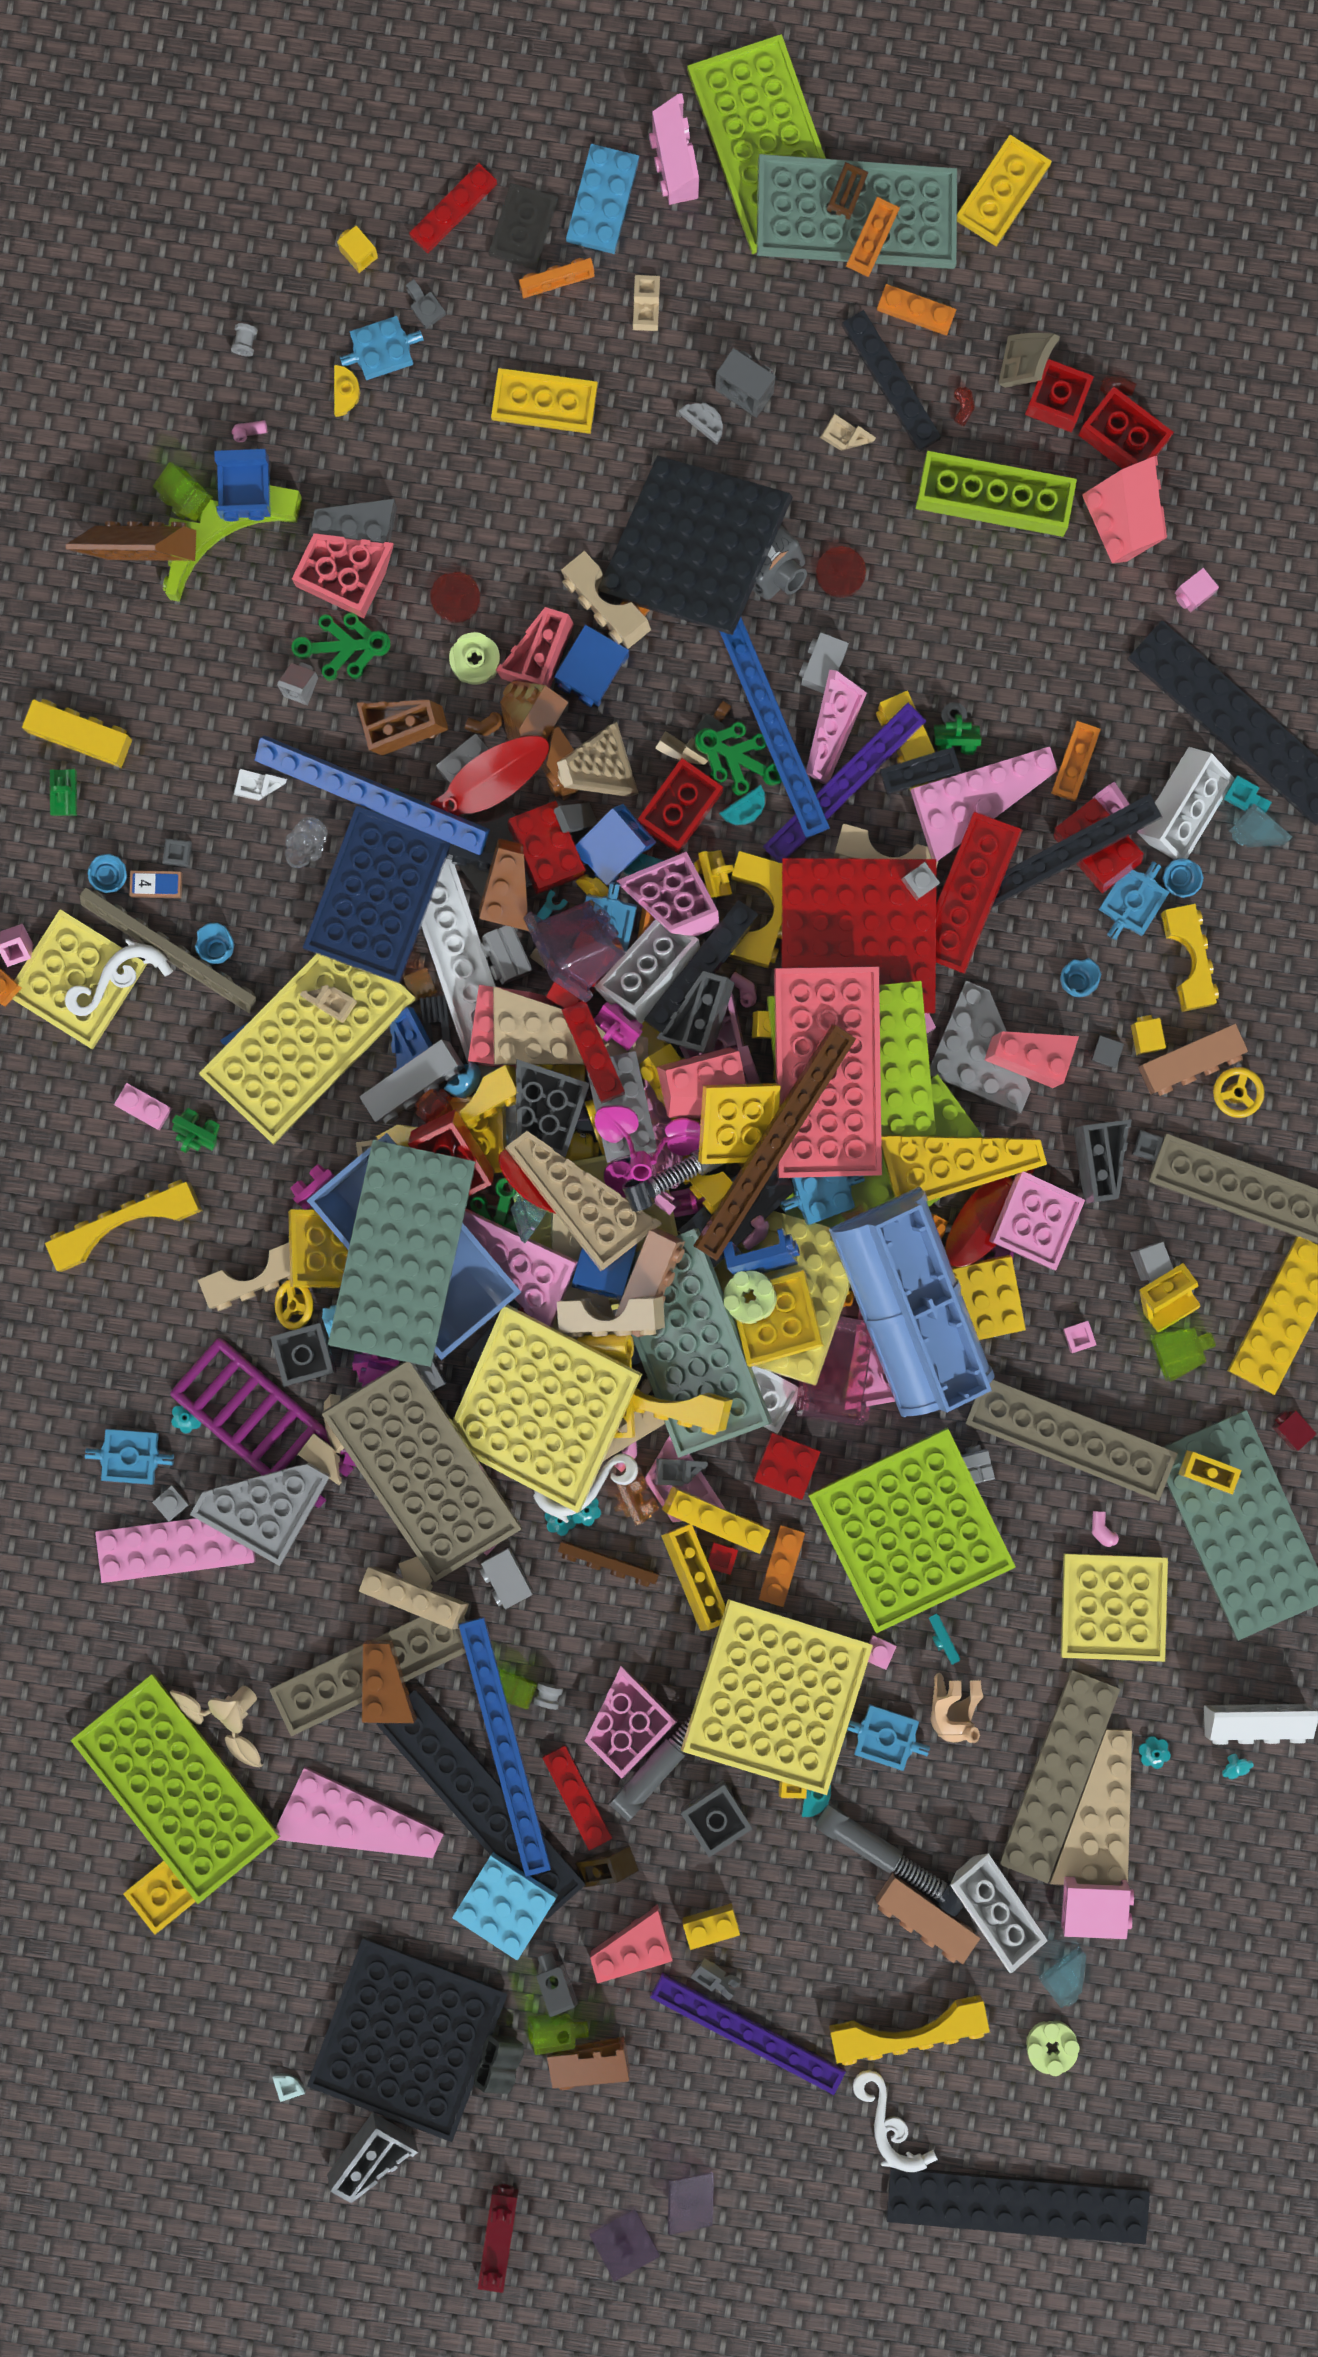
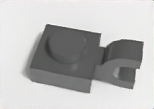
M414 279L406 284L408 294L415 301L411 305V310L425 329L446 315L445 310L432 292L424 296Z
M705 1958L691 1975L692 1979L710 1991H713L715 1988L719 1990L728 2000L735 1994V1991L729 1985L736 1988L741 1979L734 1975L724 1977L726 1972Z

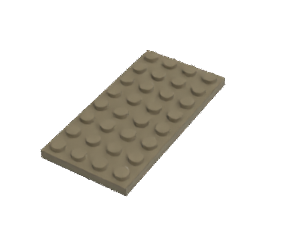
M405 1361L322 1412V1416L434 1582L521 1530V1524L414 1363Z

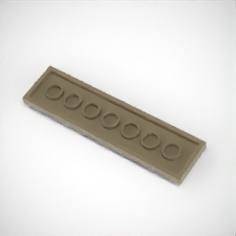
M1164 1135L1159 1154L1148 1179L1149 1183L1318 1244V1189L1172 1135Z
M995 1380L989 1383L992 1391L974 1400L965 1424L1157 1501L1160 1500L1177 1457V1452Z
M418 1617L372 1639L393 1641L404 1682L466 1653L460 1628L450 1629L423 1617ZM363 1644L269 1689L291 1736L362 1703Z
M1070 1670L998 1862L1000 1865L1045 1883L1049 1882L1120 1688L1075 1670Z

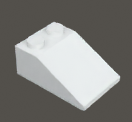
M753 1366V1373L773 1422L764 1427L778 1434L802 1389L770 1371Z

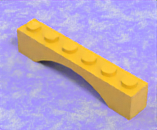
M504 1065L483 1077L471 1101L459 1112L460 1117L469 1130L478 1125L476 1121L496 1116L499 1113L498 1109L505 1105L507 1107L516 1105V1070L514 1066ZM396 1125L376 1137L379 1140L387 1133L397 1145L409 1147L408 1141L411 1131L418 1127Z
M182 1180L175 1181L168 1185L169 1189L161 1193L159 1190L152 1191L144 1195L145 1200L138 1203L135 1200L129 1201L121 1205L122 1210L115 1213H112V1210L106 1211L97 1216L99 1219L90 1224L88 1220L74 1226V1231L67 1234L65 1231H61L51 1235V1241L46 1242L45 1245L56 1271L63 1272L86 1262L92 1249L100 1239L112 1229L125 1222L152 1216L180 1221L203 1211L191 1183H183Z
M637 1388L633 1393L634 1412L645 1413V1411L654 1413L653 1417L657 1419L668 1420L672 1418L678 1420V1425L684 1427L699 1426L702 1427V1432L712 1435L726 1430L733 1399L712 1393L701 1394L685 1401L658 1399L641 1392Z
M981 1995L955 2000L936 2020L910 2031H878L865 2027L856 2021L829 2026L837 2064L842 2063V2065L855 2064L857 2059L867 2058L868 2060L880 2059L883 2057L882 2054L892 2052L894 2055H901L907 2053L908 2049L916 2047L920 2050L932 2048L933 2044L940 2042L954 2044L960 2038L965 2037L979 2039L984 2037V2033L990 2032Z

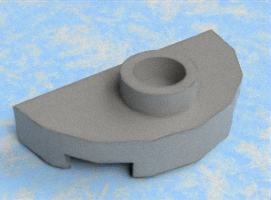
M694 403L691 405L687 404L679 410V415L715 444L719 443L722 437L723 424L720 414L714 407L707 403Z

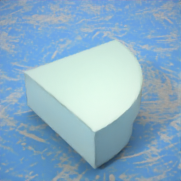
M286 2073L273 2075V2081L280 2102L306 2093L305 2087L296 2077Z

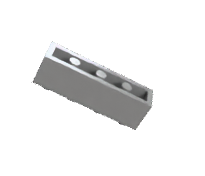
M441 1039L359 1097L375 1122L389 1124L399 1117L398 1113L402 1110H409L419 1103L418 1099L425 1094L429 1096L438 1091L440 1088L438 1085L444 1081L449 1082L457 1078L458 1074H460L459 1071L465 1066L450 1042Z

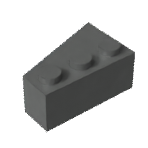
M388 499L315 509L310 535L312 537L313 534L344 537L345 539L371 540V542L390 543L397 511L395 500Z
M703 971L685 996V1001L678 1011L674 1012L671 1016V1021L664 1031L660 1032L657 1039L702 1054L713 1052L735 983L726 977Z
M1132 1119L1073 1128L1083 1198L1085 1200L1084 1204L1119 1199L1124 1169L1122 1165L1124 1153L1127 1151L1128 1143L1126 1141Z
M372 2112L328 2172L330 2192L350 2203L354 2202L378 2184V2179L389 2171L391 2173L398 2168V2164L407 2157H413L418 2153L415 2136Z

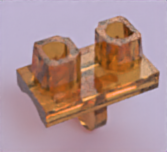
M643 1475L636 1477L630 1484H616L619 1493L616 1494L619 1504L613 1508L615 1512L623 1510L626 1518L632 1516L636 1526L652 1517L651 1515L659 1509L653 1497L644 1501L640 1493L648 1488Z

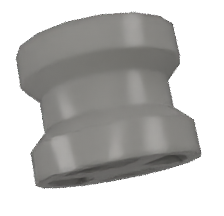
M539 1682L537 1686L539 1693L534 1698L533 1703L544 1708L558 1709L559 1702L557 1700L558 1696L562 1694L563 1688Z

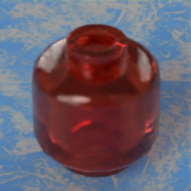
M442 1088L439 1091L429 1089L416 1101L417 1111L415 1113L425 1123H428L453 1111V1107L449 1103L452 1098Z

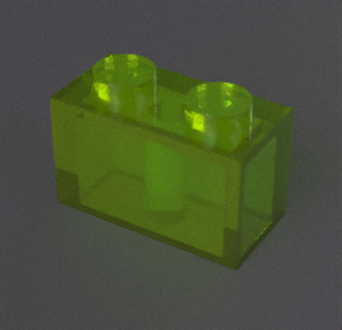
M172 462L168 463L153 485L160 493L159 498L167 505L173 506L171 511L181 519L188 517L196 522L213 498L187 470Z

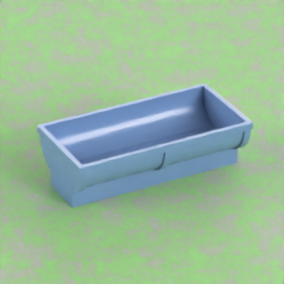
M387 1133L378 1140L397 1145ZM371 1147L307 1200L348 1250ZM464 1223L461 1228L435 1353L441 1360L521 1293L519 1288Z
M921 1187L908 1191L829 1228L902 1417L917 1416L937 1410L949 1412L992 1391L989 1383L995 1376L992 1367L988 1365L963 1299L959 1280L955 1278L928 1207V1198Z

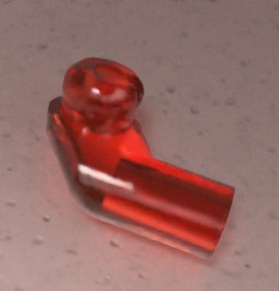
M1107 376L1101 381L1100 391L1108 394L1114 386L1116 389L1132 396L1137 383L1121 376Z
M958 387L954 392V397L960 402L961 408L954 421L961 426H965L975 409L972 391L969 388Z

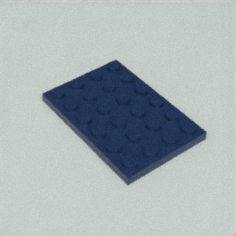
M356 805L303 949L400 984L445 864L449 846L452 843Z

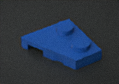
M406 1007L390 1025L392 1053H396L397 1068H393V1073L433 1046L413 1007Z

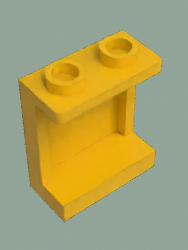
M1184 1263L1139 1289L1143 1313L1157 1332L1163 1331L1200 1308L1199 1301L1192 1293V1290L1198 1287V1282Z

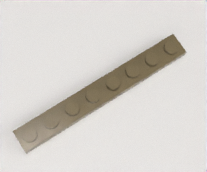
M85 888L80 894L81 905L137 942L159 949L167 957V961L249 1014L255 1008L256 997L247 987H239L233 983L232 978L222 972L219 974L212 969L208 962L202 959L197 960L191 956V953L185 947L172 944L165 934L159 931L155 933L148 928V925L139 918L134 919L127 915V911L120 905H112L107 902L106 898L98 891L94 890L92 892Z

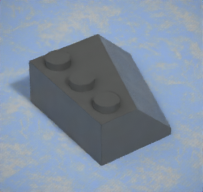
M516 1059V1139L528 1131L553 1148L555 1152L566 1157L590 1083Z

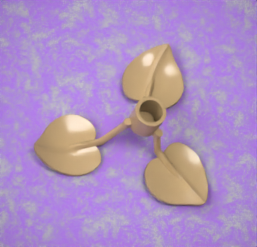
M241 1686L232 1697L227 1696L225 1700L211 1698L208 1701L209 1709L207 1710L201 1709L200 1704L191 1696L175 1690L170 1691L179 1709L192 1723L201 1724L204 1720L203 1716L212 1713L227 1729L232 1731V1736L227 1735L225 1737V1743L234 1757L253 1767L263 1766L255 1746L246 1738L238 1735L243 1729L242 1722L248 1715L246 1711L257 1700L255 1693L250 1688Z

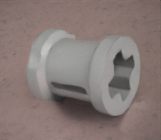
M238 323L235 325V331L237 332L235 344L231 346V351L241 356H253V339L258 330L249 324Z

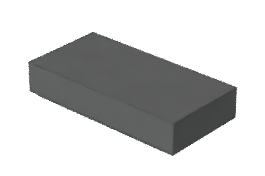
M589 802L563 805L554 809L563 833L590 830L598 823Z

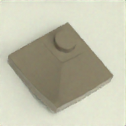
M1026 333L1008 336L998 384L1007 388L1041 381L1048 357L1059 341L1060 336L1053 333Z

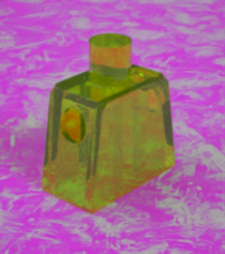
M1194 1328L1149 1335L1165 1381L1170 1382L1204 1364L1206 1358L1203 1351L1216 1347L1211 1333L1197 1336Z
M557 2014L552 2017L549 2015L527 2017L529 2044L535 2055L574 2049L575 2039L589 2037L587 2021L573 2022L569 2014Z

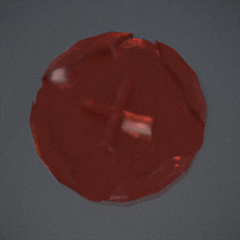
M838 546L830 548L817 563L816 577L818 584L824 592L833 597L844 598L852 596L860 590L865 581V562L850 547Z
M462 572L441 575L434 582L431 589L430 598L435 613L441 619L450 623H461L469 620L479 608L480 591L477 583L469 575Z

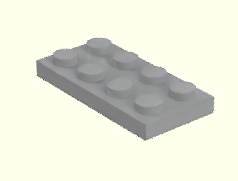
M636 1051L611 1056V1061L625 1094L601 1104L588 1074L595 1110L597 1111L603 1106L613 1105L631 1108L637 1114L639 1122L637 1130L629 1134L635 1152L645 1151L647 1154L655 1152L657 1145ZM625 1137L617 1143H611L602 1138L607 1163L630 1158V1150Z

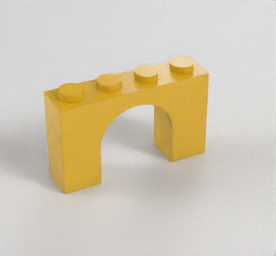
M739 851L731 879L765 891L773 904V916L770 922L762 929L748 932L729 957L768 968L770 962L775 963L779 951L778 948H774L776 939H782V863Z

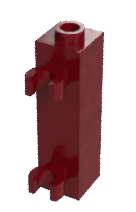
M499 2184L498 2186H493L477 2288L479 2290L504 2292L519 2190L514 2189L513 2186L508 2184Z

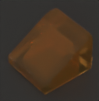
M427 968L403 977L408 991L415 997L413 1002L419 1001L420 998L437 994Z

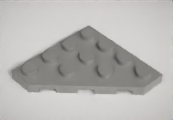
M965 981L931 1062L930 1076L935 1077L938 1074L942 1081L1021 1114L1031 1091L1026 1077L984 1060L991 1038L1002 1031L1007 1032L990 990Z
M305 1463L202 1492L190 1515L280 1566L331 1475L310 1463Z

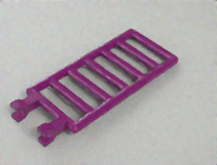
M217 1338L170 1392L172 1398L261 1475L285 1469L313 1434H317L331 1446L326 1428L222 1338ZM221 1350L231 1361L201 1396L193 1402L183 1392ZM240 1367L251 1377L219 1414L212 1419L202 1409ZM259 1383L270 1394L232 1436L221 1427L222 1424ZM278 1400L289 1411L251 1453L241 1444V1441ZM298 1417L308 1428L272 1469L268 1468L260 1461V1458L293 1420ZM340 1458L338 1463L339 1472L347 1477L353 1468L350 1465L343 1464L344 1460ZM320 1495L315 1506L320 1508L326 1502V1499Z

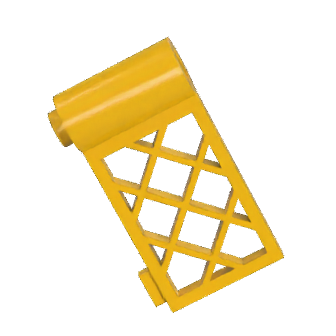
M584 1335L577 1338L579 1342L632 1368L631 1358L634 1352V1343L631 1335ZM633 1396L623 1416L627 1421V1432H619L617 1430L614 1438L635 1437Z

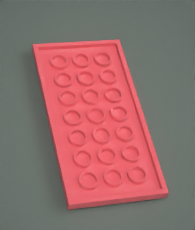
M879 967L774 969L776 1083L781 1086L779 1108L832 1024L837 1025L856 1038L779 1161L777 1177L882 1175Z

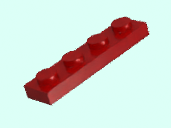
M478 163L409 233L410 237L428 254L497 185V180Z
M583 1000L562 1009L563 1016L601 1104L624 1095L623 1086L586 1001Z
M564 1745L544 1755L542 1758L588 1850L590 1851L611 1840L612 1836L567 1746Z

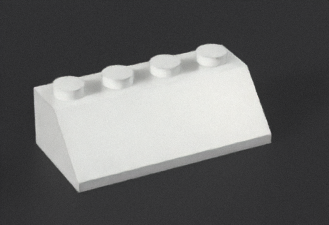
M1188 747L1160 796L1155 801L1163 818L1144 827L1137 833L1150 846L1174 860L1180 858L1187 859L1235 778L1212 753Z
M655 919L598 982L595 988L610 1005L617 1003L622 1007L623 1015L627 1019H636L642 1024L645 1017L700 949L699 939L694 936L670 933Z
M1308 1704L1204 1705L1205 1737L1212 1740L1213 1744H1228V1740H1238L1240 1744H1253L1254 1740L1264 1739V1743L1268 1744L1280 1743V1739H1290V1743H1306V1739H1314L1318 1723V1710Z
M989 1853L973 1856L956 1871L950 1884L1009 1973H1013L1043 1946L1047 1939Z

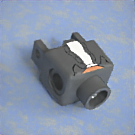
M782 525L777 532L752 590L766 600L773 598L780 589L787 595L795 593L803 585L807 576V571L803 568L805 557L800 544Z

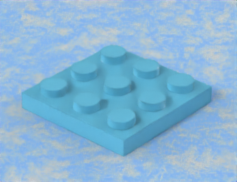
M493 1852L452 1918L515 1960H518L558 1894L532 1877H525L523 1871Z

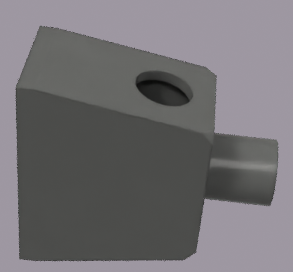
M552 1952L537 1957L542 1972L536 1977L549 2016L552 2017L575 2008L579 2002L565 1965L557 1966ZM551 1976L557 1977L558 1986L551 1984Z

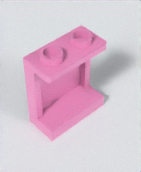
M1064 1877L1061 1927L1064 1937L1127 1939V1931L1132 1929V1914L1129 1913V1905L1134 1904V1890L1129 1888L1127 1880H1121V1886L1077 1884L1075 1877Z

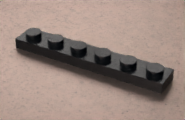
M862 310L843 321L842 327L918 452L939 441L941 435L865 311Z
M738 900L645 1017L644 1021L659 1033L663 1032L671 1021V1016L674 1012L678 1011L685 1001V996L701 973L705 971L715 974L760 918L759 914Z

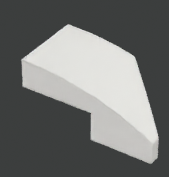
M240 769L234 795L259 801L286 784L287 779Z

